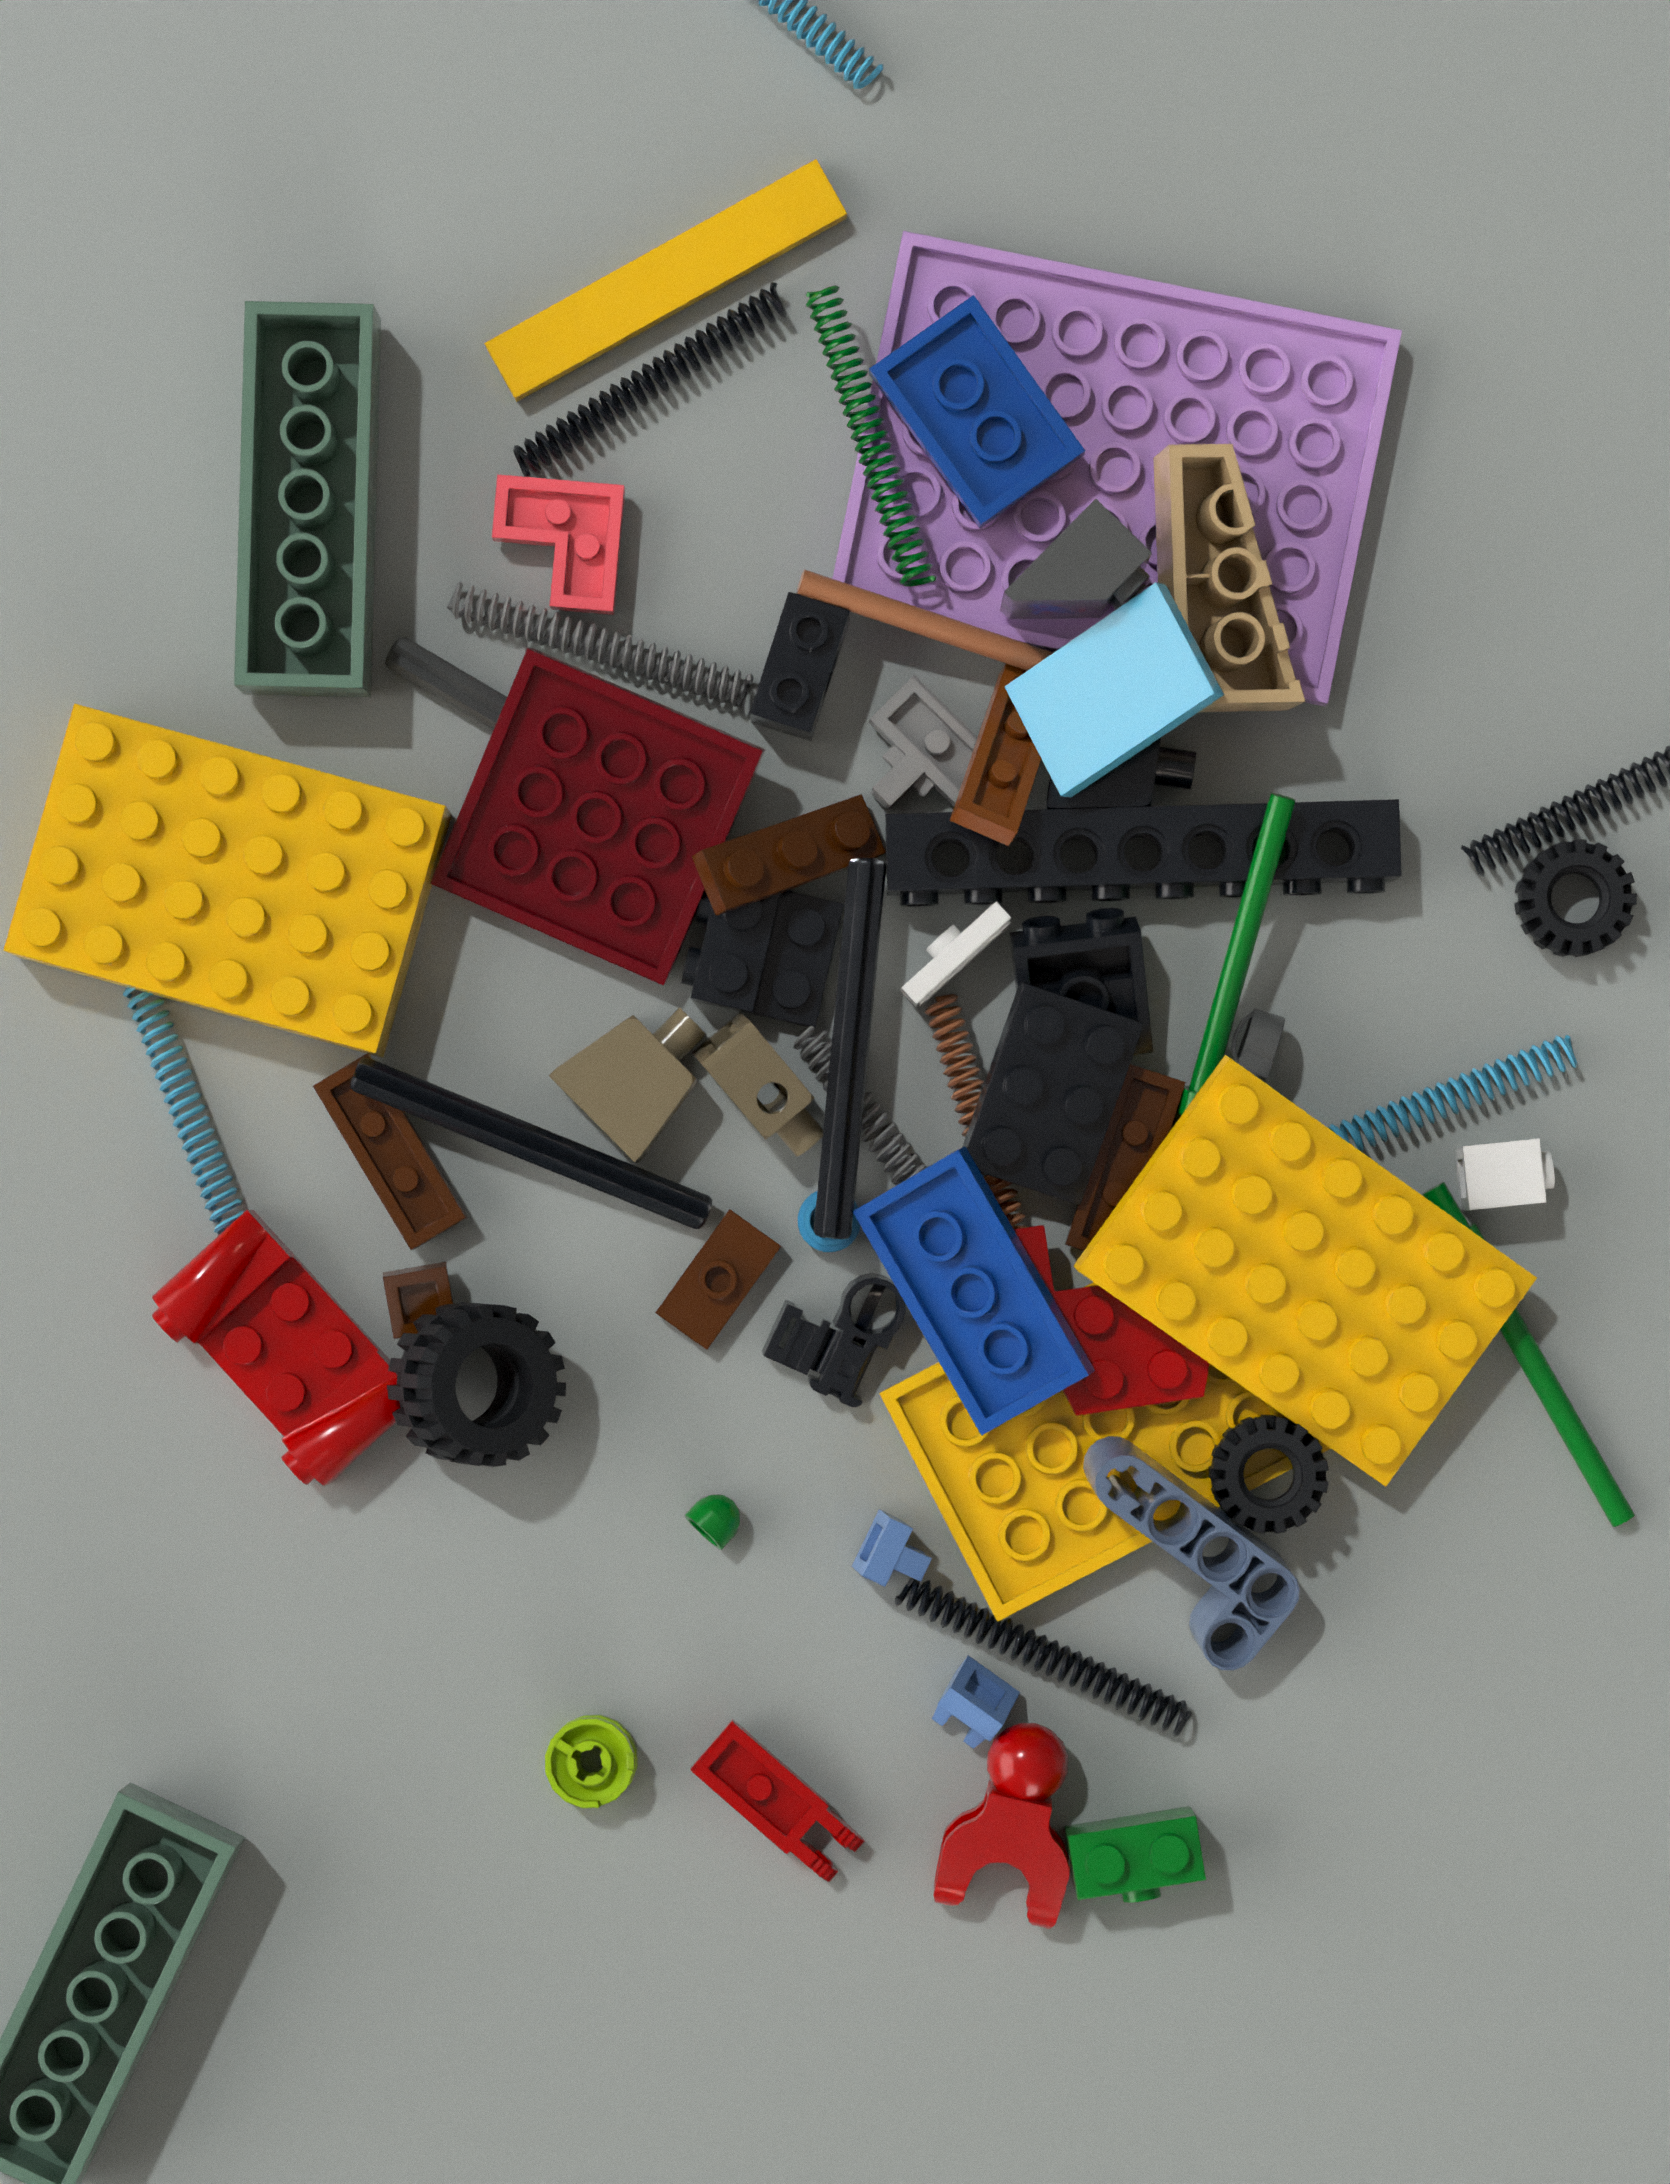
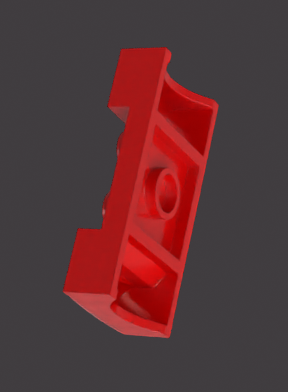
M246 1210L152 1296V1299L159 1307L152 1314V1317L162 1330L177 1343L185 1336L191 1342L199 1343L284 1436L282 1442L288 1451L281 1458L292 1473L305 1485H308L314 1478L323 1486L331 1484L369 1446L396 1423L392 1412L401 1407L398 1400L388 1399L387 1385H397V1373L388 1371L390 1359L254 1210Z

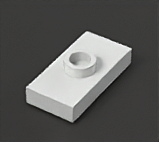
M996 901L962 933L954 924L928 946L926 951L933 959L901 987L903 995L915 1008L924 1005L1010 926L1011 917Z

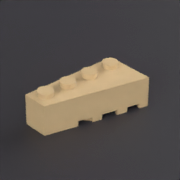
M1233 444L1168 445L1153 458L1158 583L1166 584L1224 693L1222 697L1199 712L1290 710L1304 703L1305 698L1300 680L1295 678L1288 654V649H1290L1284 624L1279 622L1270 590L1272 581L1266 560L1262 561L1253 530L1255 522Z

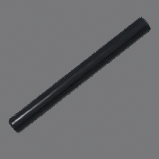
M861 857L851 859L848 867L814 1222L815 1235L830 1239H847L852 1233V1211H854L886 877L885 862L873 858Z
M368 1057L362 1058L358 1062L351 1079L350 1088L354 1092L693 1229H700L705 1224L710 1213L712 1199L706 1194Z

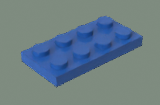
M966 1146L954 1151L852 1211L981 1436L1095 1371Z

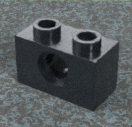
M788 591L749 713L751 723L812 741L849 626V610Z

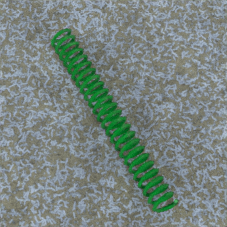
M834 285L821 291L807 292L806 296L809 297V300L806 303V307L813 310L810 319L817 322L814 331L822 334L818 343L826 346L822 354L830 358L826 366L834 370L830 378L838 382L834 390L842 394L838 402L846 406L842 414L850 418L847 427L855 430L851 435V439L859 442L855 447V451L863 454L859 460L860 464L867 466L863 475L871 478L867 487L875 490L871 499L880 502L876 506L875 512L884 514L879 524L888 526L883 536L892 538L887 547L891 550H896L891 559L895 562H901L895 571L899 574H905L899 583L908 587L934 582L937 579L935 575L908 580L931 569L933 566L931 563L904 568L917 560L927 557L929 552L923 551L912 555L900 556L915 547L923 545L925 540L918 539L908 543L896 544L902 539L919 533L921 528L914 527L908 530L892 532L904 524L915 521L917 516L910 515L899 519L887 520L902 511L911 509L913 504L908 502L895 507L883 508L898 499L907 497L909 492L904 490L891 495L879 496L891 488L902 485L905 480L899 478L891 482L875 484L889 475L898 473L901 468L895 466L887 470L870 472L885 463L894 461L896 455L891 454L883 458L866 460L878 452L890 449L892 443L886 442L878 446L862 448L876 439L886 437L888 431L882 430L874 434L858 436L872 427L882 425L884 419L878 418L870 422L854 424L868 415L879 412L880 407L873 406L866 410L850 412L861 404L875 400L876 395L869 394L858 399L845 400L857 392L869 389L872 383L865 382L854 387L841 388L853 380L865 377L868 371L861 370L850 375L837 376L849 368L861 365L864 359L856 358L846 363L833 364L844 356L857 353L860 347L852 346L842 351L829 352L840 344L853 341L856 335L848 334L838 339L825 340L836 332L849 329L852 323L847 321L834 327L820 328L832 320L846 316L848 311L843 309L830 315L816 316L825 309L842 304L844 299L839 297L825 303L812 304L821 297L838 292L840 287Z

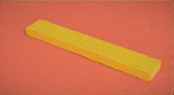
M817 159L485 342V347L515 401L518 402L846 220L847 212Z

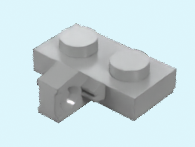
M913 675L868 722L892 745L882 757L892 769L872 788L873 791L871 792L888 811L911 788L922 798L935 788L954 807L977 740V736Z

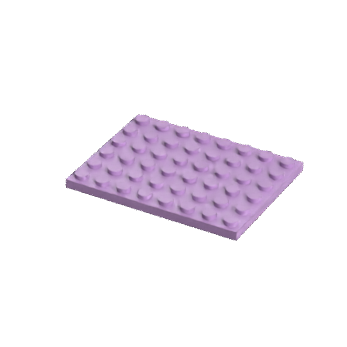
M903 231L876 363L974 295L1085 449V454L980 529L873 380L870 394L876 395V398L868 402L867 409L878 406L880 410L875 414L866 416L864 423L878 418L884 419L882 425L862 432L861 436L874 434L882 430L888 431L886 437L876 439L862 448L874 447L886 442L892 443L890 449L878 452L866 460L883 458L891 454L896 455L894 461L885 463L870 472L887 470L895 466L901 468L898 473L889 475L875 484L887 483L899 478L905 480L902 485L891 488L879 496L891 495L904 490L909 492L907 497L898 499L883 508L895 507L908 502L913 504L911 509L902 511L887 520L899 519L910 515L917 516L915 521L904 524L892 532L908 530L914 527L921 528L919 533L902 539L896 544L908 543L918 539L925 540L923 545L915 547L900 556L912 555L923 551L929 552L927 557L917 560L904 568L931 563L933 564L931 569L908 580L920 579L931 575L937 576V579L934 582L918 586L906 587L899 583L905 574H899L895 571L901 562H895L891 559L896 550H891L887 547L892 538L883 536L888 526L879 524L884 514L875 512V508L880 502L871 499L875 490L867 487L871 478L863 475L867 466L859 463L860 457L863 455L860 453L857 455L832 579L1055 652L1115 611V609L1110 606L1100 618L1008 619L1000 611L1004 591L1095 498L1152 552L1145 568L1150 577L1144 583L1146 585L1142 590L1144 591L1155 582H1158L1153 458L1168 445L1233 444L1255 522L1253 530L1262 561L1266 560L1272 581L1270 590L1279 622L1284 624L1290 649H1288V654L1295 678L1300 680L1305 703L1326 706L1329 700L1402 330Z

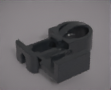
M876 1273L860 1275L850 1281L844 1289L839 1309L833 1319L834 1326L841 1329L840 1331L829 1327L831 1322L825 1319L822 1320L819 1326L801 1318L803 1310L796 1307L793 1302L785 1299L762 1349L763 1356L805 1375L808 1374L809 1370L820 1373L819 1378L808 1374L809 1384L814 1391L825 1396L828 1394L833 1395L841 1403L850 1407L860 1406L863 1403L862 1398L855 1393L877 1346L888 1349L894 1334L902 1325L906 1313L905 1302L893 1281L885 1275ZM866 1285H872L857 1321L854 1323L850 1318L852 1317L850 1308L852 1299ZM887 1287L896 1296L897 1308L895 1315L888 1324L881 1328L870 1330L868 1326ZM794 1317L796 1322L784 1348H782L779 1344L791 1318Z

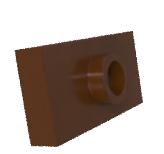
M729 1209L655 1313L708 1350L779 1251L781 1245Z

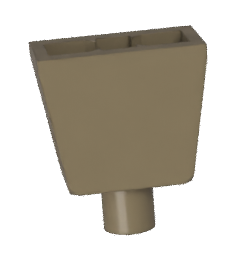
M680 1007L653 1034L632 1015L561 1064L549 1077L635 1163H639L698 1082L681 1064L680 1060L707 1034Z
M741 1012L692 1052L765 1140L776 1132L797 1157L809 1150L823 1137V1128L805 1108L813 1101V1095L751 1021ZM768 1083H774L779 1089L777 1098L769 1104H762L757 1098L759 1090Z

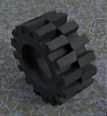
M1575 839L1571 842L1563 841L1537 854L1523 869L1522 872L1524 874L1521 880L1517 882L1515 893H1518V902L1514 904L1516 915H1521L1524 924L1520 926L1525 935L1530 933L1536 939L1534 944L1542 950L1548 948L1554 951L1553 955L1562 957L1567 955L1575 957L1586 956L1605 949L1606 946L1617 941L1622 936L1621 932L1623 929L1630 925L1634 916L1630 914L1632 906L1637 905V893H1632L1631 884L1635 881L1632 872L1626 873L1622 867L1625 861L1618 854L1613 856L1607 852V846L1599 842L1590 844L1585 839ZM1568 874H1579L1591 880L1597 888L1599 905L1595 914L1588 921L1571 923L1563 920L1555 912L1551 902V894L1555 883L1561 877Z
M1261 1415L1260 1417L1243 1419L1240 1421V1424L1234 1428H1228L1222 1434L1224 1437L1218 1446L1215 1444L1211 1453L1213 1459L1211 1466H1209L1208 1477L1211 1479V1491L1215 1500H1217L1221 1509L1232 1520L1254 1532L1263 1534L1265 1532H1274L1278 1534L1287 1532L1286 1529L1293 1526L1299 1527L1307 1522L1306 1518L1312 1512L1316 1513L1322 1505L1320 1499L1323 1492L1327 1493L1329 1482L1326 1481V1471H1329L1327 1459L1324 1458L1321 1451L1323 1448L1317 1439L1308 1433L1307 1429L1284 1417ZM1263 1449H1276L1283 1452L1293 1467V1480L1290 1487L1284 1494L1273 1499H1262L1254 1496L1244 1482L1243 1473L1246 1462L1254 1453Z

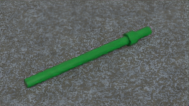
M1276 793L1270 794L1190 1085L1184 1086L1176 1111L1181 1115L1225 1055L1296 801L1291 797Z
M1445 1182L1430 1188L1422 1194L1440 1209L1484 1239L1476 1223L1468 1224ZM1515 1308L1500 1331L1612 1527L1619 1526L1633 1518L1635 1514L1518 1309Z

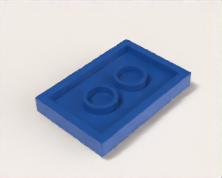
M974 295L869 368V374L980 529L1085 454V449Z

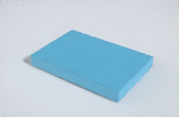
M1158 582L1152 584L1005 686L1060 796L1070 798L1224 695L1166 584Z

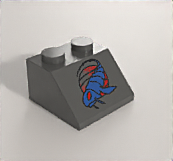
M1095 498L1004 591L1000 611L1008 619L1100 618L1110 606L1115 610L1141 593L1146 587L1144 583L1149 579L1150 575L1145 571L1152 552Z

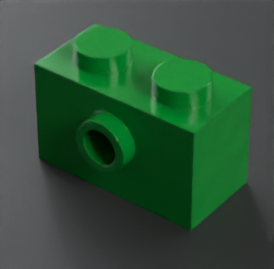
M1190 1806L1064 1826L1073 1886L1078 1900L1122 1894L1123 1902H1142L1161 1897L1160 1887L1206 1880L1196 1815Z

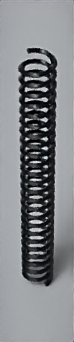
M771 282L770 292L760 289V300L757 297L749 296V306L739 302L738 313L728 309V320L718 316L716 320L717 327L714 324L707 323L706 333L696 329V341L686 336L684 341L685 347L675 343V355L671 351L664 350V362L658 357H653L652 364L654 369L650 365L643 363V376L638 371L632 370V382L628 378L621 377L620 385L622 390L615 384L610 385L611 396L607 392L600 390L599 400L601 404L595 398L589 397L588 405L590 410L586 406L579 404L577 409L579 417L574 412L568 411L567 420L569 424L564 419L557 418L556 425L558 431L551 425H546L547 437L543 433L536 431L535 440L537 445L531 439L525 438L524 446L527 453L521 446L514 445L513 452L524 477H530L524 460L535 473H541V467L535 454L546 466L551 467L552 461L545 446L556 459L562 460L563 455L555 438L568 453H573V447L566 432L578 446L583 447L584 441L577 425L589 439L594 440L595 435L588 419L599 432L605 433V426L598 411L611 426H615L616 420L609 405L621 419L626 420L627 414L619 397L632 412L637 413V406L629 389L642 405L647 406L648 400L640 383L652 398L658 399L659 394L650 375L664 392H669L668 383L661 369L674 385L679 386L680 380L672 362L685 378L690 379L691 374L683 356L695 371L701 372V365L693 348L707 365L712 364V359L704 342L717 358L722 359L723 353L714 334L728 351L733 352L734 347L724 326L738 344L743 345L744 339L735 320L750 338H754L755 333L745 312L760 331L765 332V325L756 306L768 321L775 325L776 319L766 298L780 316L786 318L787 313L776 291L778 283Z
M1666 746L1664 754L1658 751L1654 752L1653 759L1644 757L1641 765L1633 762L1630 771L1621 768L1618 776L1610 773L1607 782L1598 779L1596 787L1587 784L1584 793L1579 790L1574 791L1573 799L1565 795L1562 798L1561 804L1552 801L1550 810L1542 806L1538 815L1530 812L1527 820L1519 817L1517 818L1516 826L1507 823L1504 831L1496 828L1493 837L1484 834L1481 842L1473 839L1470 848L1462 845L1461 850L1471 859L1478 874L1484 876L1485 871L1479 861L1476 847L1486 859L1489 868L1493 871L1496 869V864L1491 857L1487 841L1494 848L1503 865H1507L1508 860L1502 850L1499 836L1509 848L1512 857L1516 860L1519 858L1510 830L1517 837L1526 854H1530L1531 849L1525 840L1522 825L1530 834L1536 848L1541 849L1542 843L1536 833L1533 819L1542 829L1547 842H1553V836L1548 829L1544 813L1553 823L1558 836L1564 838L1565 832L1558 820L1556 808L1565 818L1570 831H1576V825L1570 816L1567 802L1576 812L1582 826L1587 827L1588 821L1581 809L1579 797L1586 804L1592 819L1598 821L1599 814L1592 803L1590 791L1599 801L1604 814L1609 816L1611 810L1604 799L1601 785L1609 793L1615 808L1621 810L1622 804L1615 792L1613 780L1620 787L1626 802L1632 805L1634 801L1626 786L1624 774L1632 782L1639 798L1644 799L1645 793L1638 782L1636 769L1643 776L1649 791L1655 794L1656 786L1649 775L1647 763L1655 771L1660 785L1667 788L1668 782L1660 769L1658 757L1666 765L1670 775V746Z
M911 1578L901 1594L895 1598V1605H901L911 1590L906 1605L907 1611H911L923 1594L918 1609L919 1617L925 1615L934 1601L929 1617L930 1622L937 1620L946 1605L941 1621L942 1628L949 1625L958 1610L952 1629L954 1633L960 1631L970 1615L964 1633L965 1639L972 1636L981 1621L976 1637L977 1644L983 1642L993 1626L987 1644L989 1650L995 1647L1005 1631L999 1653L1000 1655L1005 1654L1016 1637L1010 1656L1012 1661L1018 1658L1028 1642L1022 1660L1023 1666L1030 1663L1040 1646L1034 1670L1035 1672L1039 1671L1051 1653L1045 1672L1047 1677L1053 1674L1063 1657L1057 1676L1058 1683L1065 1679L1075 1662L1069 1687L1072 1688L1076 1685L1086 1669L1080 1688L1081 1693H1085L1099 1672L1092 1697L1093 1699L1098 1698L1110 1678L1103 1700L1104 1704L1110 1703L1122 1683L1115 1704L1116 1710L1121 1709L1134 1688L1127 1708V1714H1133L1145 1694L1138 1716L1140 1721L1145 1719L1151 1706L1157 1699L1150 1720L1151 1726L1156 1725L1169 1704L1161 1728L1163 1732L1167 1731L1180 1710L1173 1732L1174 1737L1180 1735L1183 1727L1192 1715L1191 1711H1187L1185 1700L1179 1701L1175 1705L1173 1694L1165 1699L1162 1689L1156 1690L1152 1694L1150 1683L1140 1689L1141 1683L1139 1678L1133 1679L1130 1683L1127 1673H1123L1117 1678L1115 1667L1110 1668L1105 1673L1106 1666L1104 1662H1100L1094 1667L1092 1656L1087 1657L1082 1662L1081 1651L1073 1653L1070 1657L1071 1649L1069 1645L1064 1646L1059 1651L1058 1640H1054L1047 1646L1048 1639L1045 1634L1038 1637L1035 1641L1036 1632L1034 1629L1027 1631L1024 1635V1626L1021 1623L1012 1630L1013 1622L1011 1618L1004 1620L1000 1625L1001 1620L997 1622L994 1615L989 1619L990 1612L988 1607L981 1609L977 1614V1603L973 1602L966 1608L964 1596L958 1598L954 1603L955 1595L953 1591H950L942 1598V1586H937L931 1592L932 1584L930 1580L923 1582L919 1587L920 1581Z

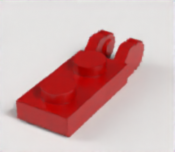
M734 1719L728 1723L690 1768L698 1778L785 1854L791 1851L827 1882H830L838 1873V1869L834 1867L833 1861L826 1854L815 1849L810 1843L802 1839L816 1821L819 1822L840 1845L854 1852L864 1843L861 1835L828 1808L829 1802Z

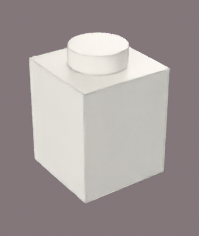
M1540 1138L1454 1148L1461 1211L1546 1203L1545 1190L1554 1188L1555 1176L1552 1155L1550 1151H1541Z

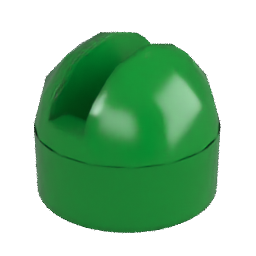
M720 1494L702 1497L684 1515L687 1521L719 1550H722L732 1540L740 1525V1512L735 1502Z

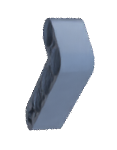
M1108 1436L1097 1440L1089 1447L1084 1456L1083 1464L1085 1476L1097 1497L1107 1508L1212 1585L1195 1605L1190 1615L1189 1628L1192 1637L1212 1666L1221 1670L1232 1671L1244 1667L1253 1660L1295 1608L1300 1592L1296 1577L1273 1548L1245 1527L1236 1523L1225 1512L1133 1443L1116 1436ZM1113 1468L1120 1472L1128 1470L1138 1486L1133 1492L1129 1484L1116 1475L1107 1477L1108 1473ZM1168 1500L1180 1501V1507L1174 1516L1166 1520L1153 1519L1154 1512L1160 1504ZM1217 1537L1229 1538L1228 1545L1220 1554L1213 1557L1202 1555L1206 1544ZM1267 1573L1277 1574L1274 1585L1267 1591L1261 1593L1251 1592L1255 1580ZM1226 1623L1237 1624L1233 1635L1227 1640L1221 1642L1211 1641L1214 1630L1220 1625Z

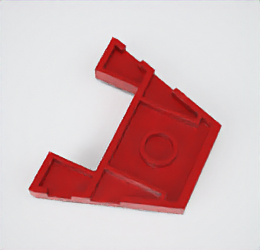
M1044 1225L1014 1229L1095 1369L1087 1377L1063 1390L1076 1416L1204 1397L1210 1363L1099 1285L1055 1291Z

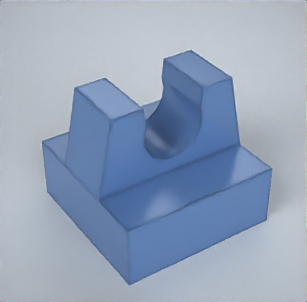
M879 1509L851 1567L863 1577L886 1587L893 1570L921 1582L932 1558L925 1555V1552L907 1544L913 1530L912 1527L902 1519Z
M968 1655L954 1673L940 1698L932 1720L943 1726L952 1715L970 1727L963 1742L974 1749L985 1739L989 1742L1004 1725L1020 1692Z

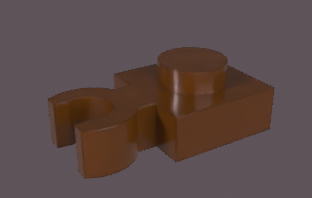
M446 1261L383 1272V1283L394 1339L401 1338L403 1333L417 1334L418 1330L413 1323L423 1314L436 1315V1307L454 1304Z

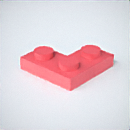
M497 474L492 528L493 541L555 547L550 595L551 610L614 615L625 486Z

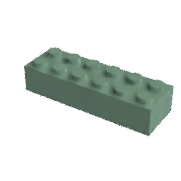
M245 301L234 686L244 695L371 698L381 318L374 304Z
M131 1782L118 1791L0 2038V2172L25 2184L82 2183L246 1837Z

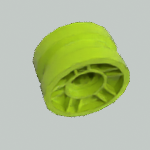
M601 1714L583 1715L568 1722L551 1739L545 1754V1774L552 1790L565 1802L580 1808H599L616 1800L632 1783L638 1767L637 1747L631 1733L617 1720ZM597 1748L602 1752L600 1758L603 1768L598 1772L590 1773L582 1768L580 1757L582 1752Z

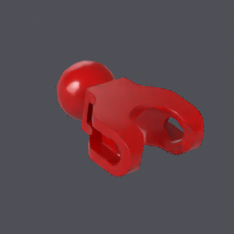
M1019 1723L1002 1731L994 1739L988 1751L987 1771L991 1781H988L984 1799L975 1808L962 1812L945 1828L935 1873L933 1896L936 1903L949 1906L959 1905L964 1900L966 1889L977 1870L989 1863H1008L1021 1870L1029 1883L1026 1899L1028 1922L1035 1926L1051 1929L1057 1922L1070 1873L1069 1857L1060 1834L1050 1824L1052 1812L1051 1796L1062 1786L1068 1773V1754L1063 1741L1051 1729L1037 1723Z

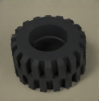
M461 1302L460 1305L445 1304L436 1307V1315L423 1314L413 1323L418 1333H403L397 1343L399 1347L405 1350L402 1358H391L388 1371L397 1373V1385H387L388 1399L398 1400L401 1407L392 1412L394 1419L399 1426L411 1427L405 1437L414 1446L427 1448L425 1454L436 1459L474 1466L497 1467L506 1465V1459L519 1461L530 1455L527 1444L541 1446L550 1436L543 1428L546 1422L557 1423L562 1410L554 1407L556 1396H566V1382H557L556 1371L565 1369L562 1355L550 1354L549 1349L556 1342L549 1331L536 1330L539 1323L538 1320L529 1314L516 1313L517 1308L506 1305ZM481 1347L488 1353L495 1365L497 1390L489 1408L480 1417L471 1421L464 1414L458 1403L456 1378L460 1366L466 1357Z

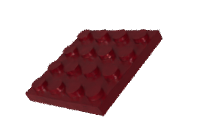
M527 648L430 884L664 986L669 979L697 913L700 899L705 891L692 856L703 849L728 840L766 749L534 648Z

